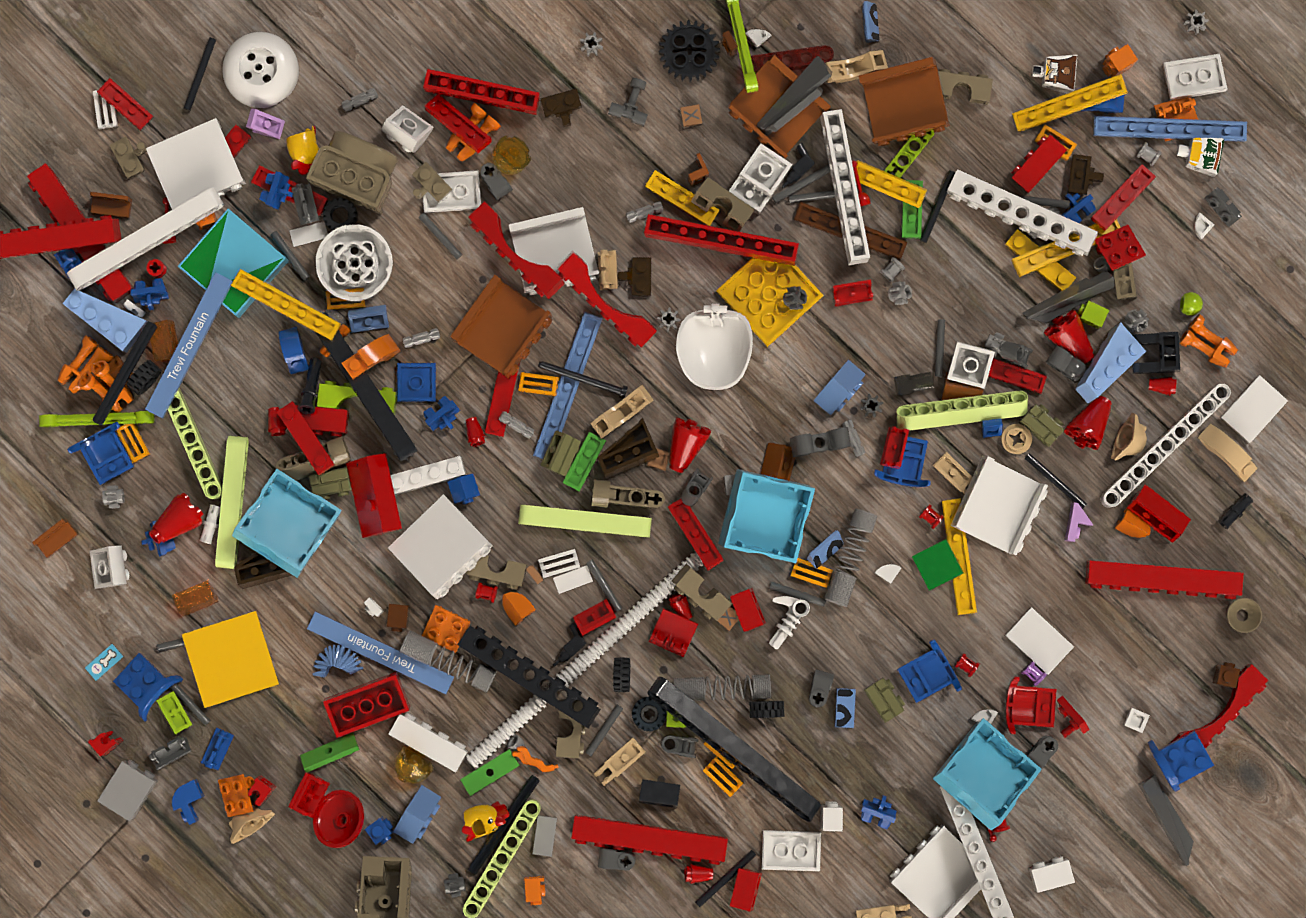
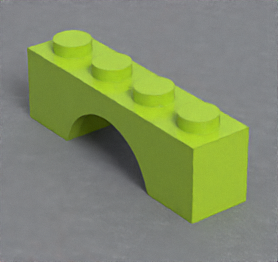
M325 381V384H319L317 407L339 409L345 400L358 396L349 383H344V386H338L336 382ZM382 387V390L378 391L395 415L397 392H393V388Z

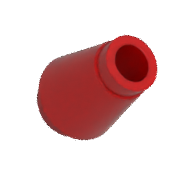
M1172 377L1149 379V390L1169 396L1176 394L1177 379H1172Z
M279 407L268 409V432L273 437L286 434L285 429L287 427L277 413Z
M477 417L466 419L467 442L470 443L471 447L484 444L486 436L477 421Z
M676 593L669 598V605L677 615L687 619L693 617L686 595Z
M691 864L690 866H685V882L692 884L713 880V869Z

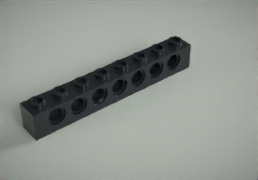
M469 626L458 646L589 729L601 710L597 707L598 702L590 697L587 700L581 697V691L574 687L570 690L564 686L566 684L565 681L557 676L553 679L549 676L550 672L542 666L539 669L534 667V661L526 656L523 659L517 656V650L510 646L506 649L501 645V640L495 636L489 638L485 635L487 631L481 627L476 626L473 628ZM481 640H486V647L480 650L478 643ZM501 650L503 653L502 657L499 660H495L494 653ZM517 660L519 663L518 668L511 670L510 663ZM531 670L534 671V678L527 680L526 673ZM550 681V688L546 691L542 690V683ZM561 691H566V699L559 701L558 694ZM581 701L583 708L580 711H575L574 704Z

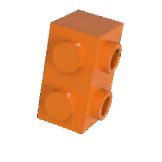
M1128 44L1120 49L1117 46L1105 56L1106 60L1102 63V68L1105 74L1112 78L1130 69L1138 59Z

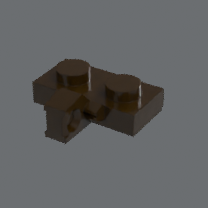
M577 88L540 98L545 118L556 115V119H562L564 127L571 126L569 115L573 114L572 110L582 108Z
M1072 154L1067 193L1087 195L1088 185H1093V182H1103L1104 173L1094 172L1095 168L1090 167L1092 156Z
M632 257V268H628V272H618V281H627V285H632V296H651V257Z

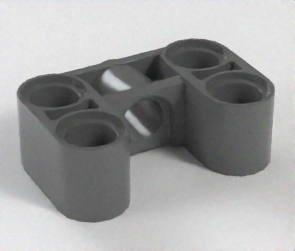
M848 427L833 429L826 433L814 435L809 433L789 438L793 457L828 450L834 451L851 446ZM816 438L821 441L820 448L814 444Z

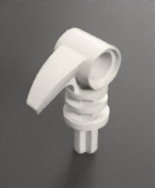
M788 596L773 598L772 602L787 605L789 610L786 613L787 618H782L784 621L782 625H776L779 629L769 641L772 647L779 649L788 635L790 637L793 636L792 629L796 630L795 625L801 623L799 621L800 618L809 613L810 606L807 601ZM800 602L806 606V610L802 614L797 613L795 610V606Z

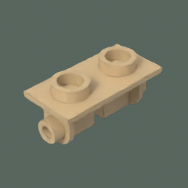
M600 250L598 252L600 290L617 289L616 250Z

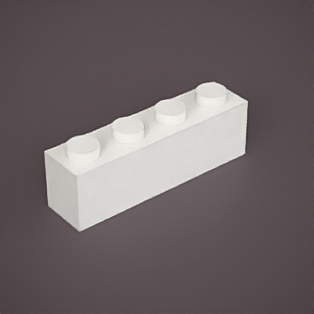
M457 456L391 475L394 494L398 495L456 479L467 474L462 457Z
M407 712L405 715L399 714L389 735L450 770L457 772L468 753L465 750L466 746L458 741L455 743L448 740L449 736L441 731L437 734L431 730L433 727L425 722L420 724L414 721L416 717Z

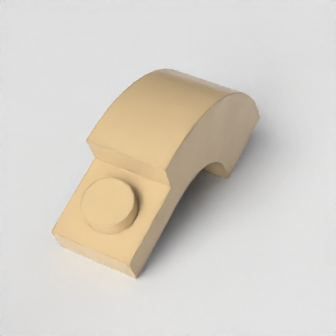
M883 50L870 51L847 60L825 63L832 71V76L827 80V83L848 82L859 79V75L888 68Z
M641 385L614 407L601 414L591 422V425L602 439L629 421L654 400L645 387Z
M1210 424L1199 435L1198 439L1203 445L1221 458L1243 482L1257 470V467L1251 461L1252 458L1234 440L1214 425Z

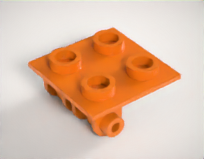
M1194 98L1170 100L1154 105L1157 118L1198 120L1194 108L1196 106Z
M435 605L422 636L456 653L459 648L458 643L468 629L470 621L442 608V606Z
M244 774L218 780L227 817L254 812L250 796H248V788H251L255 783L254 778L250 776L244 777Z

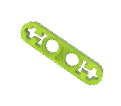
M934 130L929 131L931 134L925 135L922 140L912 135L887 166L885 172L891 173L895 169L892 166L894 164L898 169L902 170L901 173L898 170L894 176L901 178L934 136ZM917 141L920 144V149L917 151L911 150L909 147L910 142ZM906 156L908 164L905 166L899 165L898 158Z

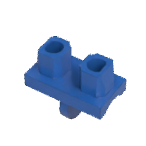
M277 171L275 174L268 173L266 183L271 185L270 191L263 190L259 199L265 202L266 205L279 210L281 202L285 203L286 196H293V193L288 191L290 177Z
M1067 193L1064 197L1070 201L1071 208L1061 216L1080 223L1082 219L1076 212L1082 209L1086 216L1093 213L1096 208L1091 200L1094 198L1089 194L1079 202H1076L1080 195L1076 193L1074 196H1071Z
M73 249L61 250L54 254L66 274L69 270L82 263Z
M162 278L152 280L153 287L147 288L145 281H135L134 289L131 290L134 302L140 303L141 306L148 305L149 310H154V304H160V300L169 299V293Z
M444 396L438 401L441 407L440 410L435 412L431 407L423 412L426 418L425 422L434 431L438 427L442 430L447 425L450 429H453L454 427L451 422L457 419L455 414L461 410L453 400L450 401Z
M153 521L152 523H150V527H151V528H152V526L155 524L156 521ZM150 531L145 532L146 540L141 542L142 545L148 544L149 550L152 551L155 550L153 543L155 541L149 535ZM173 539L159 544L155 542L159 557L165 556L167 552L176 548Z
M882 795L881 799L873 798L872 802L864 799L861 808V820L871 823L873 816L880 818L878 826L888 829L891 822H895L897 811L891 809L892 804L886 802L887 796Z

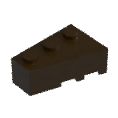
M642 418L597 458L606 479H609L658 458L659 454Z
M259 553L251 555L234 567L238 586L242 589L292 576V574Z

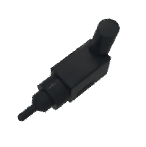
M803 143L796 147L802 158L792 167L787 181L782 185L783 188L788 183L797 182L815 164Z
M575 621L569 626L574 637L563 646L564 649L560 652L558 660L553 664L554 667L559 662L568 661L587 644Z

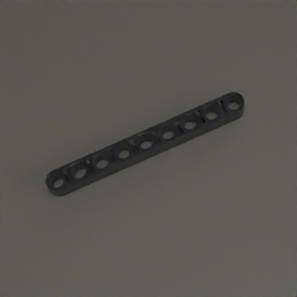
M339 330L332 341L315 332L399 460L403 461L416 453L417 449L366 371L352 380L343 367L342 362L353 356L354 353Z

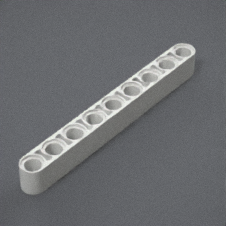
M215 188L207 189L69 270L67 275L76 291L82 290L219 210L224 204Z
M1218 384L1212 387L1103 492L1100 498L1102 505L1111 508L1121 503L1230 397L1231 390L1229 386ZM1218 388L1223 389V398L1217 396L1216 390ZM1204 401L1210 403L1211 408L1209 411L1203 409ZM1191 414L1197 418L1195 425L1189 422ZM1177 427L1183 430L1181 438L1175 435ZM1163 441L1169 443L1170 448L1168 451L1162 449L1161 444ZM1149 454H1153L1156 457L1154 464L1148 462ZM1136 467H1139L1142 470V476L1140 478L1134 475V469ZM1122 480L1126 481L1129 485L1126 491L1120 488ZM1109 493L1115 497L1113 504H1109L1106 501Z

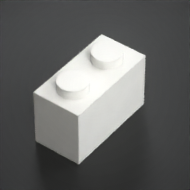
M825 801V805H821L820 828L822 831L843 830V808L835 801Z
M1063 856L1051 859L1052 862L1045 864L1042 861L1034 863L1033 867L1029 868L1034 889L1037 893L1075 883L1068 859H1063Z

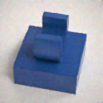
M1002 419L982 421L983 438L1001 436L1003 428Z

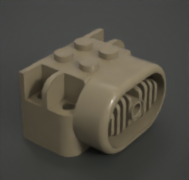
M336 131L329 146H323L318 150L306 178L315 187L348 199L352 203L382 215V206L389 196L388 193L392 186L391 175L398 159L394 154L351 134Z
M363 856L361 881H357L359 900H356L355 912H357L358 918H410L412 877L410 858Z

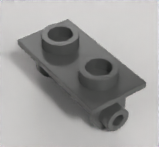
M303 183L297 184L296 187L291 188L300 225L319 221L310 183L305 185Z
M1217 187L1205 197L1209 206L1214 209L1228 227L1242 217L1241 211L1238 210L1233 202L1229 205L1226 204L1230 199L1222 189L1220 190Z
M178 736L167 743L168 748L161 746L151 751L149 757L152 762L154 761L157 770L191 752L187 738Z

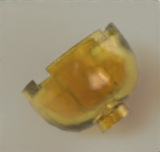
M504 136L498 140L492 150V161L495 167L502 173L508 175L518 174L530 163L531 157L529 158L528 154L530 150L524 141L518 137L507 138V136Z
M404 746L395 757L394 768L400 781L418 784L430 776L433 771L432 763H427L423 759L426 758L424 754L410 746L407 748Z

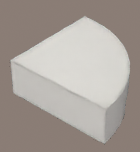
M751 29L746 32L747 38L756 48H759L772 37L769 32L760 29Z
M1198 213L1195 218L1194 229L1196 235L1201 240L1214 224L1203 214Z
M128 299L123 304L124 307L132 311L139 318L146 314V312Z
M893 564L884 565L877 569L875 574L891 584L901 567Z
M990 709L981 710L975 713L971 719L979 722L984 718L991 724L998 712Z

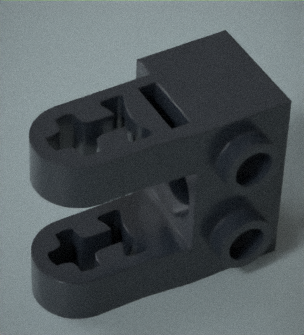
M1179 332L1132 335L1140 345H1159L1160 362L1133 363L1132 374L1180 372Z

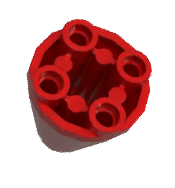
M1075 309L1068 312L1064 317L1062 315L1056 317L1052 321L1054 324L1044 331L1049 340L1065 349L1084 364L1095 356L1080 316Z
M1099 396L1067 425L1064 433L1075 440L1074 444L1082 449L1086 446L1098 450L1102 443L1110 415L1111 401L1106 397Z
M676 417L673 424L669 468L683 473L709 439L712 430L707 427L697 426L698 423L694 420L687 419L685 421Z
M185 493L178 494L152 526L149 535L157 544L164 543L199 527L202 524L201 517L203 512L197 506L194 507L190 503V498Z

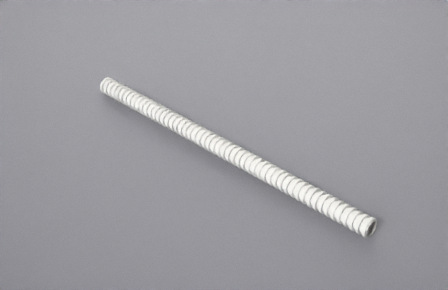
M696 551L694 554L691 553V557H687L685 562L682 561V565H678L676 570L673 569L672 574L669 573L667 578L664 577L663 582L660 581L658 586L655 585L654 590L651 589L649 594L646 593V597L641 598L642 601H638L636 606H632L633 609H629L627 614L624 613L623 618L620 617L618 622L615 621L614 626L611 625L609 630L606 629L605 634L602 633L600 638L597 637L596 642L593 641L591 646L588 645V649L583 650L584 653L578 654L579 657H575V661L570 662L569 666L566 665L565 670H561L560 674H556L557 677L566 682L564 686L569 687L568 684H572V680L578 679L577 676H581V672L586 671L587 667L590 668L592 662L595 663L596 659H600L599 656L601 654L604 655L605 651H609L608 648L610 646L613 647L614 643H618L617 640L619 638L622 639L623 635H627L626 632L628 630L631 631V628L635 627L637 622L640 623V619H644L646 614L649 615L650 610L653 611L655 606H659V602L662 603L664 598L667 599L668 594L671 595L673 590L676 591L674 589L676 585L671 580L686 563L696 571L699 570V566H703V562ZM548 681V685L543 686L542 690H548L551 686V683ZM534 694L533 698H529L528 703L525 702L524 706H520L519 711H515L516 714H512L510 719L507 718V722H503L501 727L498 726L497 731L494 730L492 735H488V739L485 738L483 743H479V747L476 746L474 751L471 750V754H467L466 759L474 768H478L479 764H483L484 759L487 760L488 756H492L493 751L496 752L497 748H501L502 743L505 744L506 740H510V736L515 735L514 732H518L520 727L523 728L524 723L527 724L529 719H533V715L536 716L538 711L541 712V708H545L547 702Z

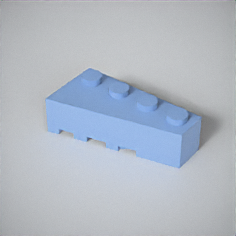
M76 289L62 303L126 353L137 341L148 322L86 293L76 291Z
M1122 323L1110 329L1106 340L1103 341L1100 350L1094 356L1091 365L1075 388L1087 403L1099 397L1146 352Z

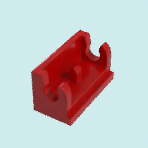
M871 279L834 285L832 293L835 307L873 301Z
M895 426L888 428L880 465L896 469L901 467L909 429H898Z
M753 588L730 596L744 632L766 624Z
M605 599L575 615L573 618L583 636L615 619L616 615L608 600Z
M113 731L99 734L94 739H90L88 743L101 757L108 755L124 740L121 737L110 740L109 736L113 734Z
M306 772L288 807L304 816L307 815L313 818L330 783L315 774Z
M262 775L255 778V783L248 792V796H251L252 793L260 795L255 801L257 806L264 804L277 787Z
M745 868L738 869L730 902L731 907L749 912L753 911L762 876L761 872Z

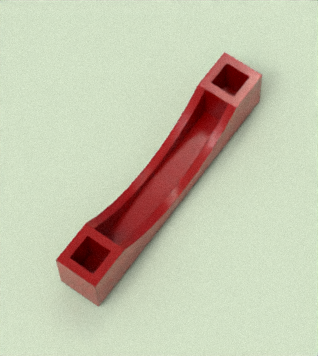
M485 201L468 216L472 222L470 226L477 233L481 231L484 234L482 238L489 245L494 244L497 247L495 251L502 258L506 256L510 260L508 264L515 271L519 269L523 273L521 277L528 284L532 282L536 286L534 290L540 297L545 295L550 299L565 284L563 279L549 265L529 262L510 249L504 239L500 217Z
M574 251L558 265L557 269L559 272L557 274L564 281H571L573 283L572 288L578 294L583 293L586 295V301L593 308L597 306L601 310L600 314L607 321L611 319L615 323L614 327L621 334L625 332L629 336L627 339L635 347L639 345L642 348L657 332V329L643 316L621 312L605 302L591 283L587 263Z
M1247 664L1239 672L1237 686L1233 688L1231 697L1222 712L1214 720L1201 728L1180 732L1170 743L1195 731L1204 748H1207L1213 741L1211 738L1216 733L1218 735L1221 734L1226 728L1225 724L1229 720L1233 721L1240 714L1238 711L1243 706L1247 707L1253 701L1252 697L1256 693L1260 694L1267 687L1265 684L1269 680L1254 665Z

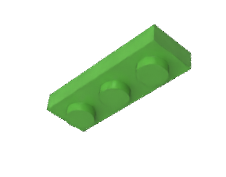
M906 180L915 185L923 187V181ZM902 202L901 238L920 239L922 205L920 208Z
M591 432L588 433L563 481L565 485L580 492L606 440Z

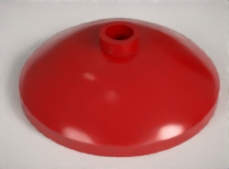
M335 790L325 795L313 816V829L316 837L322 844L331 848H342L351 844L358 837L364 823V809L361 801L355 794L346 790Z

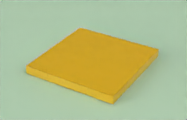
M751 258L716 290L733 311L741 313L746 317L752 331L767 347L824 296L796 265H787ZM800 286L806 292L807 301L805 304H802V309L790 310L784 304L783 295L788 292V287Z
M256 611L182 634L204 708L279 684Z

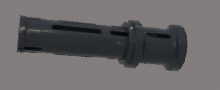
M315 357L310 359L305 388L301 391V404L298 405V410L304 414H313L315 412L314 404L318 398L316 390L322 360Z

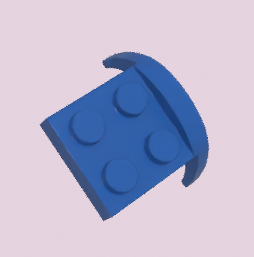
M118 422L111 424L67 449L70 454L81 450L100 485L135 467L116 433L120 428Z
M908 437L901 467L896 469L883 466V471L875 469L874 475L883 481L903 486H930V480H921L928 441Z
M935 640L929 642L932 650L897 669L916 703L951 683L957 692L962 690L951 665Z
M138 653L113 682L139 707V716L144 721H147L148 711L156 699L172 685L182 682L183 678L178 675L166 678L141 653Z
M1195 731L1159 750L1153 740L1148 742V746L1158 766L1175 792L1180 790L1179 784L1214 766Z

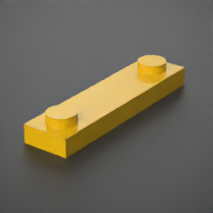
M857 161V171L861 184L917 208L921 207L927 189L864 162Z
M656 170L645 185V188L707 226H711L720 211L713 206L706 213L691 202L695 194Z
M1018 229L1005 243L1018 256L1039 248L1038 245ZM1058 262L1036 270L1060 291L1068 288L1076 279L1073 274Z

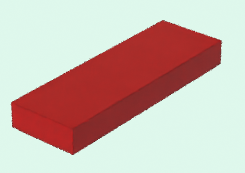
M111 78L97 91L105 101L140 131L153 118L152 114Z
M995 358L992 360L988 375L989 378L1038 394H1042L1047 379L1046 375Z

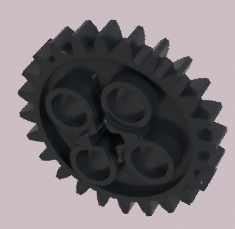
M687 20V25L680 21V27L673 24V31L667 29L668 36L662 35V39L665 42H660L659 46L664 49L659 50V54L664 56L660 58V62L666 61L663 69L669 67L668 74L670 75L674 72V79L681 76L683 82L688 77L691 83L692 77H695L699 81V75L706 78V71L712 73L711 66H717L714 60H719L720 56L715 53H719L720 48L715 46L719 44V41H713L716 34H709L711 28L704 30V23L699 27L697 26V21L693 25H691L690 20ZM698 37L704 40V43L699 46L693 42ZM677 38H682L685 43L682 46H677L674 41ZM689 47L692 50L691 55H688V52H686ZM677 50L682 52L673 53L672 51ZM697 56H701L705 61L702 64H696L694 59ZM683 57L686 62L683 65H678L675 59Z

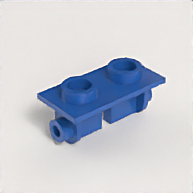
M216 727L201 763L210 769L213 768L219 771L234 735Z

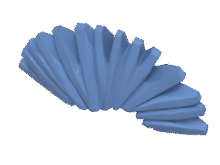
M333 645V648L328 646V649H324L326 656L319 653V656L324 661L315 660V663L318 665L313 666L321 669V671L315 672L313 675L326 677L332 666L342 669L351 675L363 669V667H357L362 662L361 660L357 661L359 657L355 658L356 653L350 656V648L344 654L345 646L342 645L341 648L340 645H337V648L335 645Z

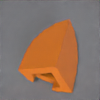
M1127 508L1124 510L1123 519L1121 521L1118 520L1115 529L1136 538L1146 537L1150 535L1151 531L1150 525Z
M509 592L503 595L502 604L504 610L515 626L536 610L531 602L520 593Z

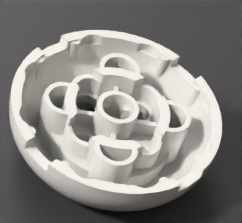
M253 32L240 37L230 46L224 57L222 73L227 89L239 102L254 108H268L277 105V103L292 93L298 81L299 65L293 49L285 40L272 33ZM249 54H255L253 61L248 60ZM268 57L274 58V62L272 64H268L266 62ZM259 65H262V69H261V70H259V71L256 70V67H259ZM246 72L252 73V77L250 79L244 78ZM269 75L271 80L265 83L263 78Z
M341 226L330 232L318 248L316 271L319 280L332 295L340 299L362 301L371 298L385 287L391 276L393 267L391 250L385 239L378 232L367 226ZM357 247L359 252L353 255L351 254V248ZM366 260H372L373 265L371 267H366ZM344 261L346 263L345 268L340 269L338 263ZM358 261L359 266L352 267V263ZM359 274V281H353L352 276ZM364 288L363 292L345 291V289Z

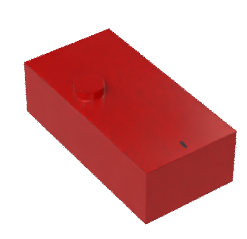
M386 453L366 456L346 463L362 538L402 529Z
M397 671L326 697L323 700L336 738L410 710V705Z

